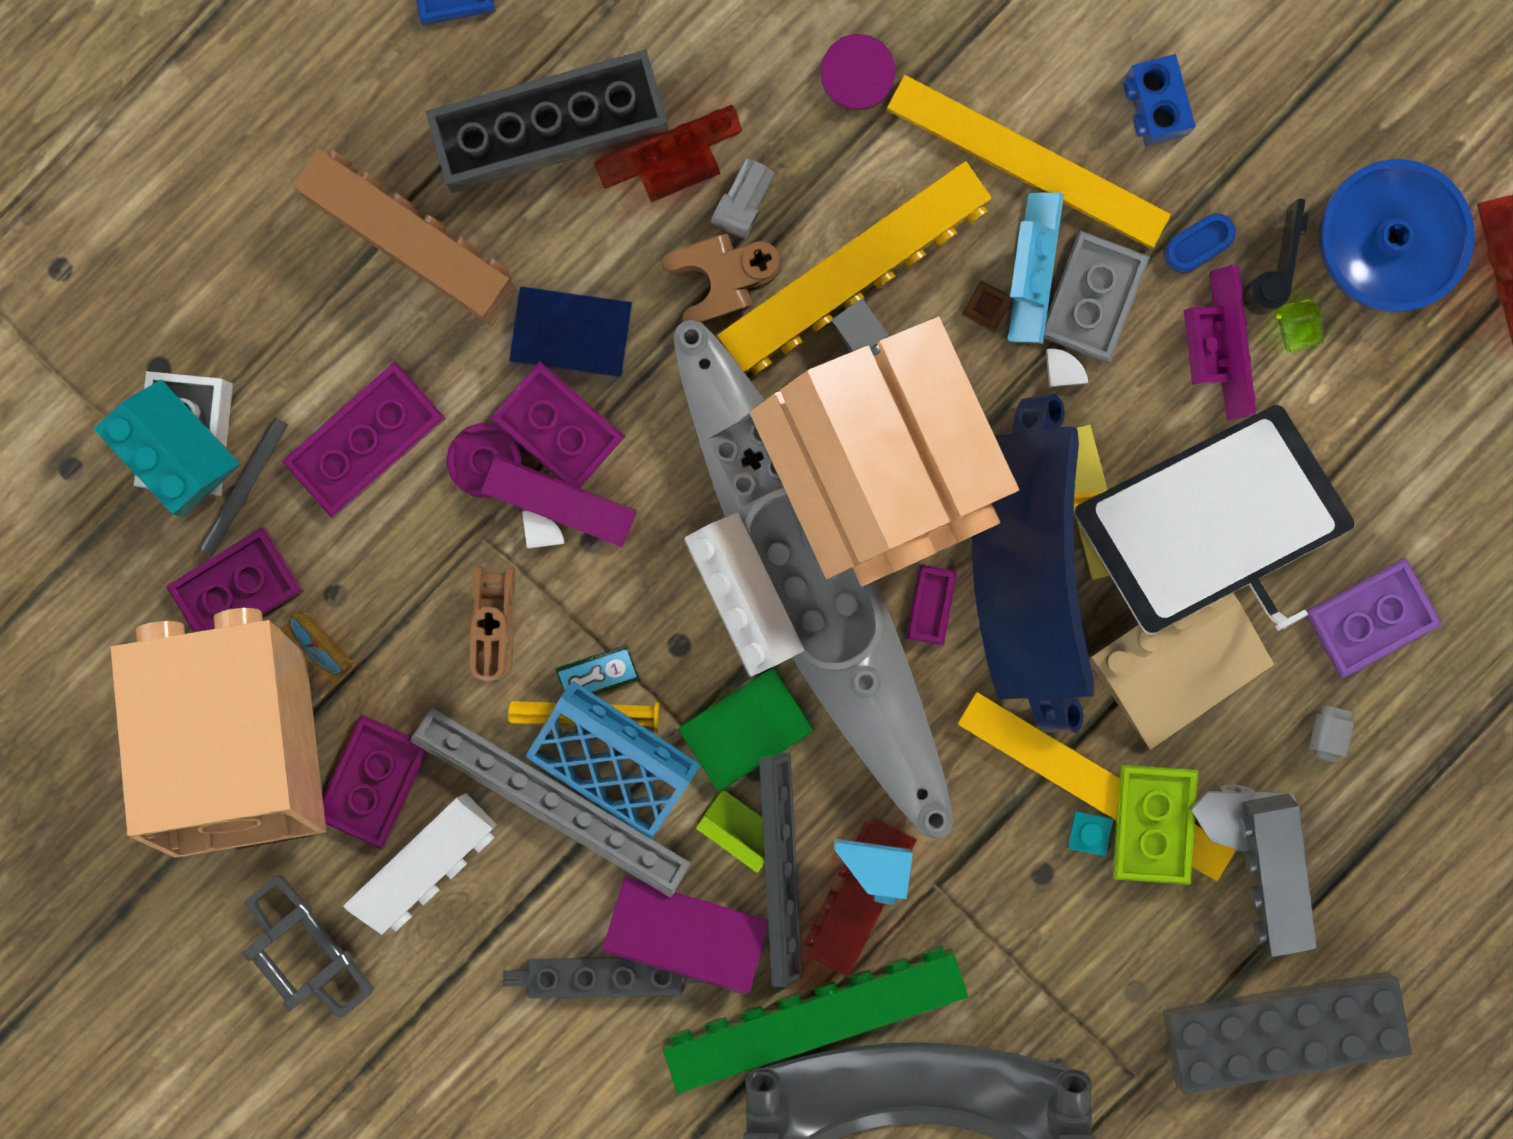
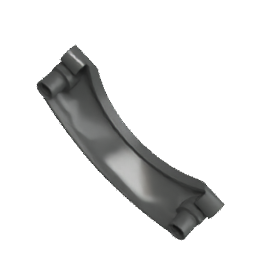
M925 1042L856 1046L820 1052L765 1068H757L751 1071L745 1080L747 1132H744L743 1139H839L874 1127L907 1123L940 1124L979 1132L995 1139H1095V1135L1091 1134L1092 1115L1090 1104L1092 1081L1086 1072L1000 1050Z

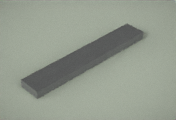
M776 753L761 757L759 761L772 986L785 987L803 978L791 755L790 753Z

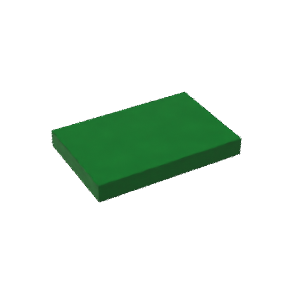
M773 667L678 728L718 793L759 767V758L781 753L814 731Z

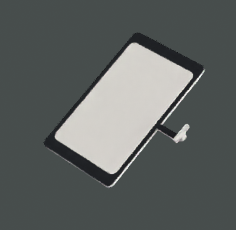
M1273 405L1080 503L1074 511L1077 521L1140 627L1149 635L1156 634L1247 585L1251 587L1269 618L1277 624L1275 626L1276 629L1280 631L1283 628H1288L1298 620L1306 617L1308 613L1306 610H1303L1290 618H1286L1278 612L1259 579L1348 533L1354 527V519L1289 415L1279 405Z

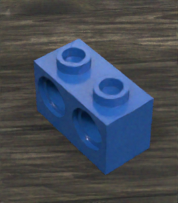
M1176 54L1131 66L1126 74V79H1123V88L1127 100H1133L1137 114L1133 115L1134 129L1137 137H1143L1145 147L1189 135L1196 125ZM1143 77H1155L1160 83V90L1151 91L1147 89L1144 85ZM1153 113H1165L1170 119V126L1165 128L1158 126L1154 122Z

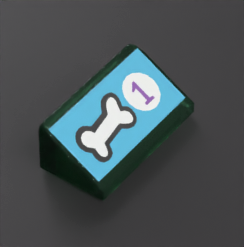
M629 644L555 668L563 692L567 690L573 681L594 695L640 680Z

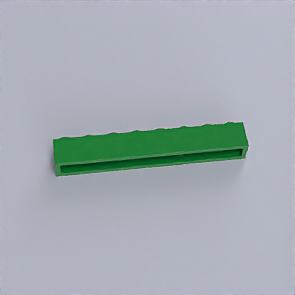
M943 946L933 947L921 953L923 958L908 962L907 958H900L885 965L887 970L872 974L871 970L860 971L849 976L850 982L836 986L834 981L814 987V994L802 998L799 997L798 993L787 995L777 1000V1006L765 1010L762 1005L754 1006L742 1011L741 1018L727 1022L726 1017L707 1022L705 1030L691 1034L690 1029H685L668 1036L669 1041L664 1043L663 1053L676 1093L679 1094L969 998L954 952L951 948L944 950Z

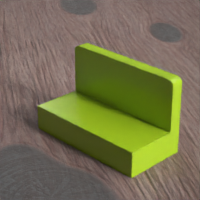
M722 790L698 822L696 829L758 873L765 864L763 817L726 790Z

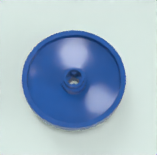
M1391 159L1379 161L1352 174L1340 184L1329 198L1319 227L1321 257L1333 282L1353 301L1364 307L1381 312L1402 313L1413 311L1444 297L1464 275L1474 249L1475 231L1473 217L1461 191L1440 171L1429 165L1412 160ZM1390 234L1395 238V243L1393 244L1388 240Z

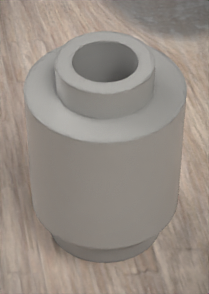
M1322 705L1321 713H1316L1309 749L1316 750L1315 758L1338 763L1339 756L1347 757L1354 722L1351 721L1352 711Z

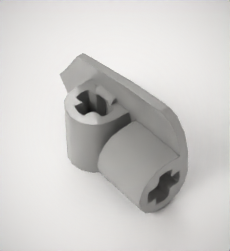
M1222 785L1220 791H1206L1190 810L1212 842L1245 852L1250 851L1248 838L1245 839L1243 837L1240 826V816L1245 815L1243 801L1287 793L1255 792L1252 788L1246 786ZM1289 793L1290 796H1291V797L1295 800V802H1296V798H1295L1294 794H1293V793Z

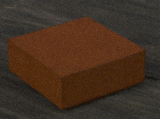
M980 280L962 315L995 332L1014 298Z

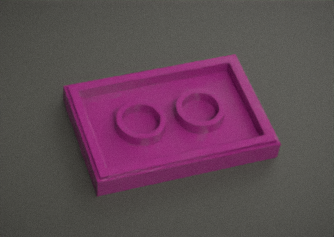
M541 361L538 362L490 417L491 420L557 478L579 488L626 437Z
M261 527L166 585L167 590L193 632L215 629L214 615L219 612L236 608H254L261 610L263 617L304 592L265 527Z
M361 714L323 796L325 823L379 849H384L428 752L412 743V736Z

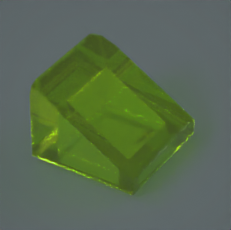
M1313 300L1289 304L1276 310L1287 352L1324 343L1321 309Z

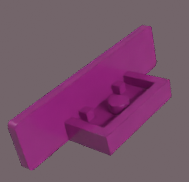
M1229 265L1210 272L1213 306L1192 307L1183 311L1192 385L1222 383L1226 419L1233 420L1254 416L1256 414L1240 268L1239 265Z

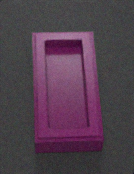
M919 565L906 639L944 646L957 571Z

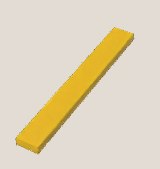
M905 74L886 111L1043 193L1060 192L1064 194L1063 203L1151 250L1154 248L1171 216L1170 213Z
M974 693L957 721V725L1116 820L1119 778L1046 733H1043L980 693ZM1195 824L1192 867L1218 882L1236 849L1212 842L1205 831Z

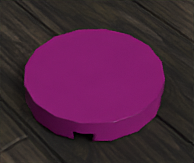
M852 34L841 37L829 47L822 59L820 76L825 93L835 104L846 110H867L876 107L886 99L894 84L896 68L892 54L883 42L870 35Z
M478 423L468 426L455 437L448 448L446 464L450 478L459 489L473 497L492 498V496L482 493L481 490L494 456L498 455L522 465L523 456L518 442L496 424Z

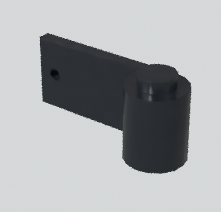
M1298 198L1287 207L1277 272H1265L1245 287L1243 302L1251 313L1267 315L1282 307L1289 299L1300 234H1306L1309 213H1304L1305 199Z

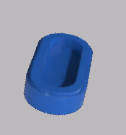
M1211 214L1176 235L1165 247L1164 259L1166 264L1175 272L1187 273L1227 249L1235 239L1236 229L1232 220L1223 214Z

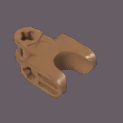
M729 234L718 235L666 254L661 261L664 270L673 275L687 271H697L705 274L710 280L711 289L708 296L701 303L689 307L682 317V322L693 320L701 322L704 326L752 308L754 304L749 290L774 280L780 269L779 254L770 243L759 241L734 250ZM757 255H762L764 260H771L767 262V270L760 271L758 266L751 267V265L755 264V257Z
M476 566L474 570L472 597L474 599V615L471 621L469 668L476 678L483 681L501 679L510 673L513 666V605L516 589L514 567H507L506 573L484 572L483 566ZM487 584H502V587L492 588L487 587ZM494 619L500 621V627L495 629L486 627L487 620Z

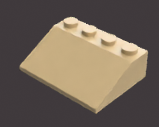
M1234 593L1153 635L1146 634L1139 623L1135 621L1088 654L1090 665L1149 750L1274 665Z

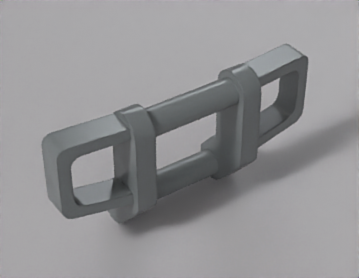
M277 875L247 899V907L265 934L248 946L241 954L248 962L252 960L285 1000L282 1004L288 1012L314 993L337 1017H344L373 993V985L353 961L354 957L348 950L344 952L311 912L314 908L307 900H303L284 876ZM278 886L297 908L273 927L259 906L258 901L271 888ZM297 922H300L332 963L297 991L264 949ZM344 967H346L362 988L361 994L346 1006L340 1005L322 987L325 982Z

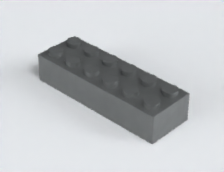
M647 49L425 111L444 180L451 193L669 133Z
M1386 971L1163 1010L1175 1083L1184 1094L1412 1055L1399 978Z

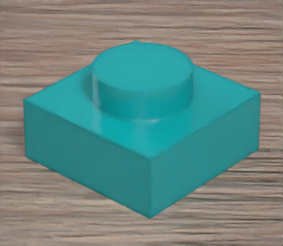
M1074 810L1067 848L1106 856L1113 819Z

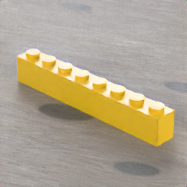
M966 161L719 333L717 339L746 375L751 372L754 377L772 365L770 361L772 356L781 350L786 355L803 343L800 338L811 329L815 333L823 330L831 324L832 314L842 307L846 310L860 299H865L862 293L873 285L879 290L896 277L893 271L903 264L910 268L927 256L924 250L936 242L940 247L958 234L955 230L957 226L966 220L972 225L988 213L986 206L992 199L991 195Z

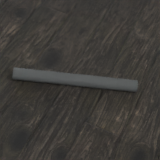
M274 418L200 547L202 551L212 556L214 555L288 424Z

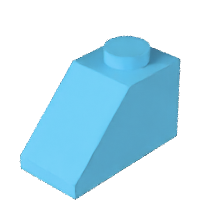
M834 839L833 847L867 894L874 895L875 902L897 904V898L907 900L913 857L911 849Z

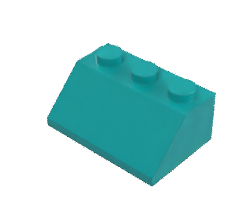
M159 380L121 402L93 428L173 515L185 517L241 465L163 380Z

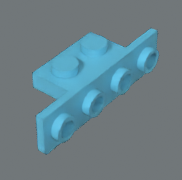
M1060 192L1030 193L1028 195L1025 220L1021 221L1010 294V297L1014 299L1008 340L1014 343L1043 344L1064 194Z

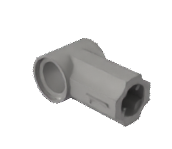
M746 158L729 193H725L720 200L712 217L711 224L745 241L759 214L758 207L775 176V172L757 161Z

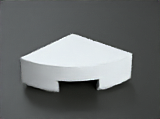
M1046 349L1049 388L1088 383L1085 369L1074 356L1062 350Z
M522 511L527 549L566 544L562 531L553 520L530 511Z

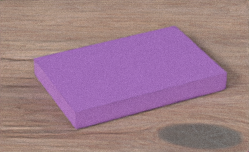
M1402 558L1306 610L1308 613L1306 617L1339 678L1351 675L1443 625L1407 558Z

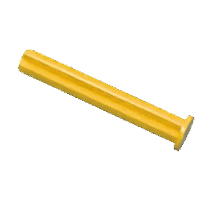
M512 701L508 708V720L512 724L545 725L557 703ZM655 702V706L611 705L644 728H654V732H659V702ZM561 713L558 718L560 725L576 726L574 721Z

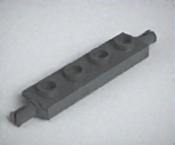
M621 957L530 958L526 970H503V978H518L504 979L503 987L526 986L529 998L682 996L686 983H704Z

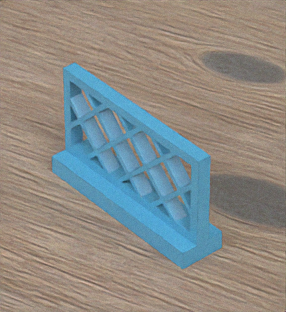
M575 681L571 683L560 697L552 714L525 756L592 802L651 839L701 766ZM561 713L576 723L578 731L562 733L558 720ZM589 738H600L608 744L610 752L594 754ZM581 739L585 755L570 757L565 741ZM556 742L561 758L550 759L538 750L542 744ZM630 758L640 765L642 773L626 775L621 759ZM612 760L617 776L601 778L597 762ZM588 763L592 779L582 780L576 776L572 765ZM662 779L676 790L671 795L657 796L653 780ZM645 782L649 797L633 799L628 783ZM620 784L624 800L614 801L608 797L604 786ZM660 804H666L664 808L661 809ZM651 805L656 819L654 823L650 825L638 817L636 807Z

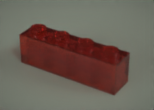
M875 816L871 823L863 822L855 838V842L911 849V851L917 841L915 836ZM843 862L838 872V876L843 879L837 891L829 890L821 906V910L826 913L820 925L812 924L804 944L809 946L807 957L849 977L885 903L875 902L874 895L867 894Z

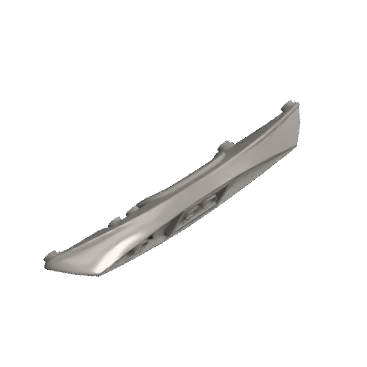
M693 320L682 322L677 326L673 336L681 381L709 474L724 516L728 517L737 512L739 513L805 650L792 657L840 731L899 809L925 836L935 839L944 837L950 832L954 822L947 783L909 663L876 582L873 581L861 587L853 568L829 579L825 578L749 411L765 401L730 353L701 322ZM752 451L754 455L760 454L763 457V460L759 461L761 466L759 469L753 470L751 466L744 467L741 461L746 460L745 454Z

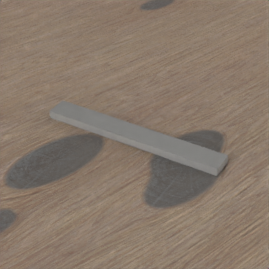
M431 707L411 737L412 743L670 898L691 864L671 850Z

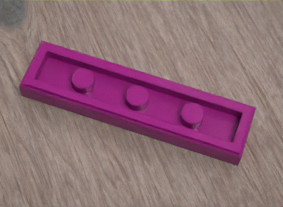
M498 455L494 456L481 490L482 493L622 548L637 513L635 509Z

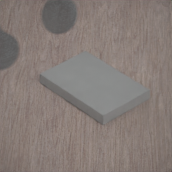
M1079 230L1047 312L1044 339L1100 361L1110 363L1150 256Z

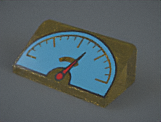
M295 611L291 614L284 627L285 633L333 683L338 682L355 666L354 662L306 611Z

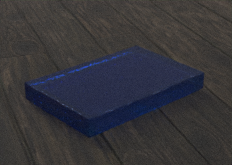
M520 286L509 361L536 366L541 361L548 368L622 378L633 304L627 301Z

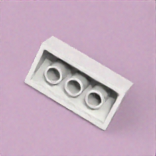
M738 512L713 522L684 538L691 557L749 677L805 651Z
M467 792L462 794L447 806L343 906L348 912L380 934H383L390 927L395 932L398 931L412 917L408 910L417 901L424 906L439 891L435 884L443 876L447 875L452 879L467 865L463 859L464 856L473 848L479 853L495 838L490 832L497 824Z

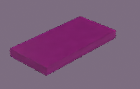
M394 361L283 459L282 463L329 516L335 518L446 418Z
M624 877L602 952L748 996L767 933L768 920L674 892L670 898L647 883Z

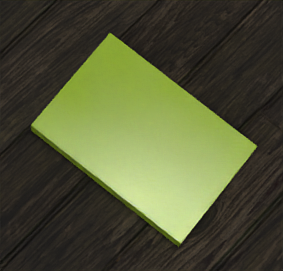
M1120 764L1113 879L1191 885L1195 816L1190 808L1197 799L1198 770Z

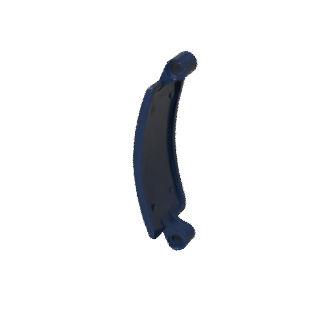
M1057 394L1022 399L1017 407L1012 434L995 436L1019 491L992 503L1001 523L972 536V568L980 631L997 696L1000 699L1028 698L1037 726L1043 733H1078L1083 724L1084 713L1080 702L1074 697L1092 696L1094 694V678L1081 622L1074 566L1073 517L1079 448L1078 430L1074 426L1060 427L1064 421L1065 410L1063 402Z

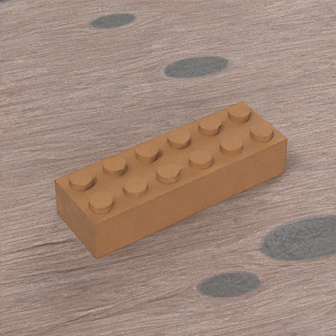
M317 148L292 187L308 202L492 327L517 291L511 282L513 276L508 273L509 270L493 258H490L487 263L480 259L482 255L477 251L478 249L462 237L458 236L455 241L449 238L451 233L446 230L443 224L427 214L424 219H421L419 217L420 212L401 195L395 193L392 198L389 197V191L382 186L383 184L367 172L363 171L361 176L357 175L358 170L338 152L331 150L328 155Z

